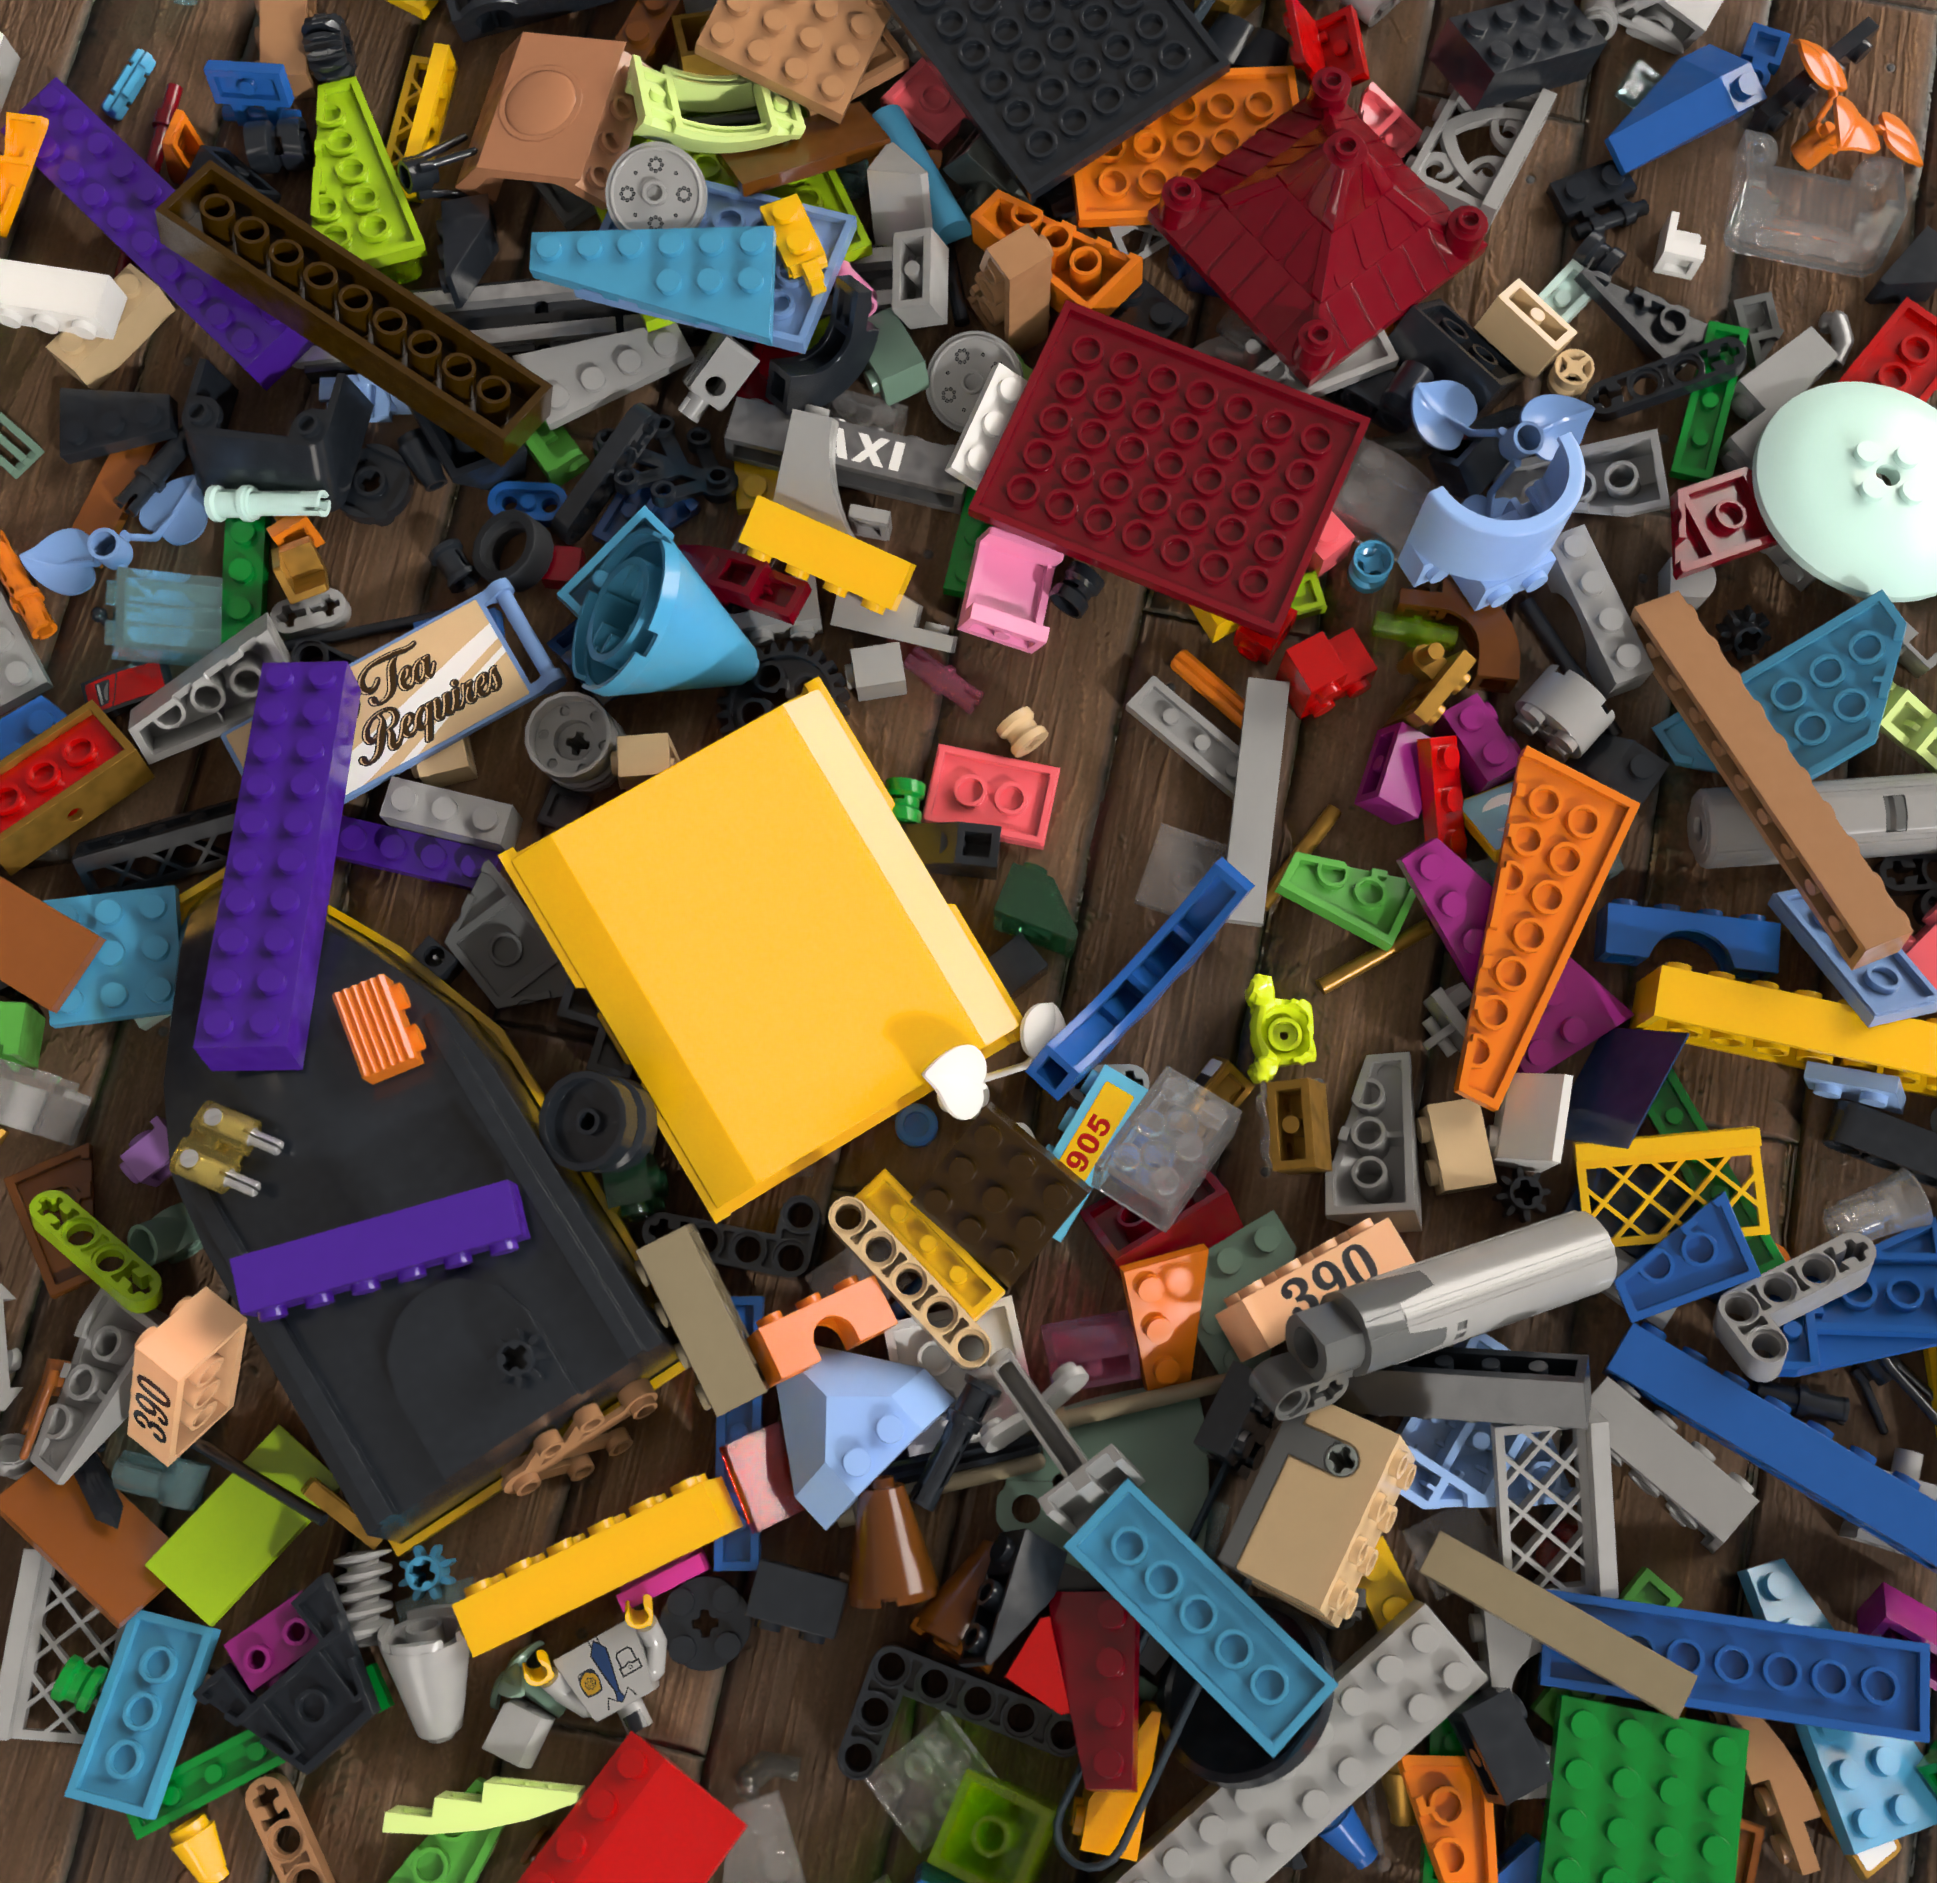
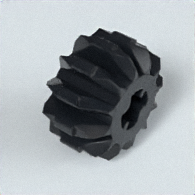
M326 12L305 18L301 29L303 34L302 43L305 48V56L309 62V68L313 71L314 77L323 83L354 77L357 68L355 61L356 53L353 47L354 41L351 39L350 30L346 26L345 20L336 13L327 14Z

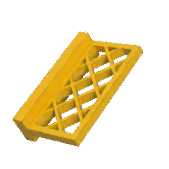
M1748 1126L1634 1137L1628 1149L1572 1142L1581 1211L1596 1217L1605 1207L1624 1222L1615 1235L1611 1237L1612 1244L1615 1247L1657 1244L1671 1233L1668 1231L1675 1223L1678 1226L1683 1223L1679 1218L1695 1199L1703 1205L1708 1203L1699 1194L1717 1175L1736 1190L1729 1199L1731 1206L1741 1196L1756 1206L1758 1225L1740 1226L1744 1236L1769 1235L1771 1233L1760 1146H1762L1760 1128ZM1750 1155L1752 1173L1740 1187L1720 1172L1721 1168L1732 1156ZM1722 1157L1715 1166H1712L1705 1160ZM1685 1160H1697L1710 1170L1694 1191L1674 1176V1173ZM1676 1161L1668 1171L1659 1164ZM1640 1164H1652L1664 1174L1648 1195L1628 1180L1629 1176ZM1630 1165L1623 1175L1613 1168ZM1606 1168L1618 1177L1619 1180L1602 1199L1588 1188L1586 1169ZM1669 1179L1690 1194L1674 1215L1653 1200ZM1624 1183L1644 1198L1628 1219L1608 1204V1201ZM1752 1183L1755 1198L1746 1192ZM1589 1195L1599 1202L1592 1212ZM1649 1203L1670 1218L1659 1233L1646 1234L1633 1224ZM1629 1227L1639 1234L1622 1236Z

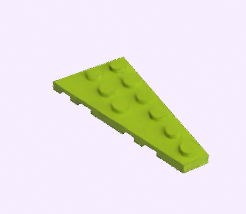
M356 76L318 85L316 110L317 140H315L314 144L316 160L315 167H313L310 212L312 227L375 269L427 256L424 240Z

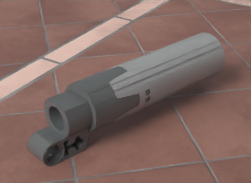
M1573 1210L1327 1293L1322 1297L1318 1306L1297 1312L1288 1318L1285 1329L1288 1352L1268 1358L1256 1366L1250 1375L1249 1385L1276 1418L1281 1421L1290 1420L1324 1408L1342 1397L1349 1385L1348 1378L1363 1376L1391 1365L1400 1364L1610 1288L1617 1273L1618 1262L1615 1246L1612 1244L1608 1231L1597 1218L1585 1211Z

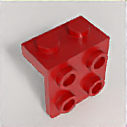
M1285 0L1287 11L1283 13V21L1293 40V46L1289 48L1290 56L1297 70L1302 69L1306 73L1310 85L1315 73L1324 67H1336L1346 72L1351 79L1352 87L1370 79L1357 11L1351 4L1315 21L1299 0Z

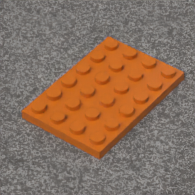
M1294 66L1230 68V72L1073 174L1071 179L1077 228L1152 225L1147 220L1149 210L1159 203L1163 185L1169 179L1179 176L1188 177L1192 180L1299 102Z

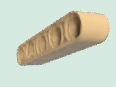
M851 1196L841 1197L834 1201L829 1209L828 1219L832 1232L871 1275H875L877 1281L958 1367L972 1371L984 1366L989 1359L992 1348L991 1341L986 1332L862 1201ZM844 1209H855L862 1216L859 1225L851 1230L839 1227L836 1223L839 1213ZM881 1240L890 1245L892 1252L887 1260L874 1262L868 1258L866 1254L867 1248L874 1241ZM904 1273H915L922 1280V1287L917 1293L906 1295L897 1288V1280ZM935 1305H945L951 1310L953 1320L946 1327L937 1328L929 1323L927 1313ZM966 1337L977 1338L983 1345V1355L975 1361L965 1360L958 1352V1344Z

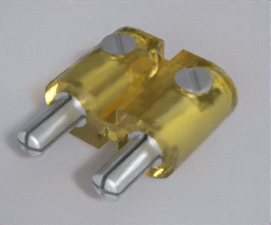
M208 1100L200 1107L191 1122L190 1127L193 1130L189 1137L183 1136L170 1161L169 1170L171 1173L220 1194L226 1193L231 1187L251 1197H255L258 1194L257 1190L260 1191L261 1183L239 1173L242 1169L240 1165L244 1155L248 1157L254 1147L277 1156L281 1153L280 1149H283L284 1142L261 1132V1121Z

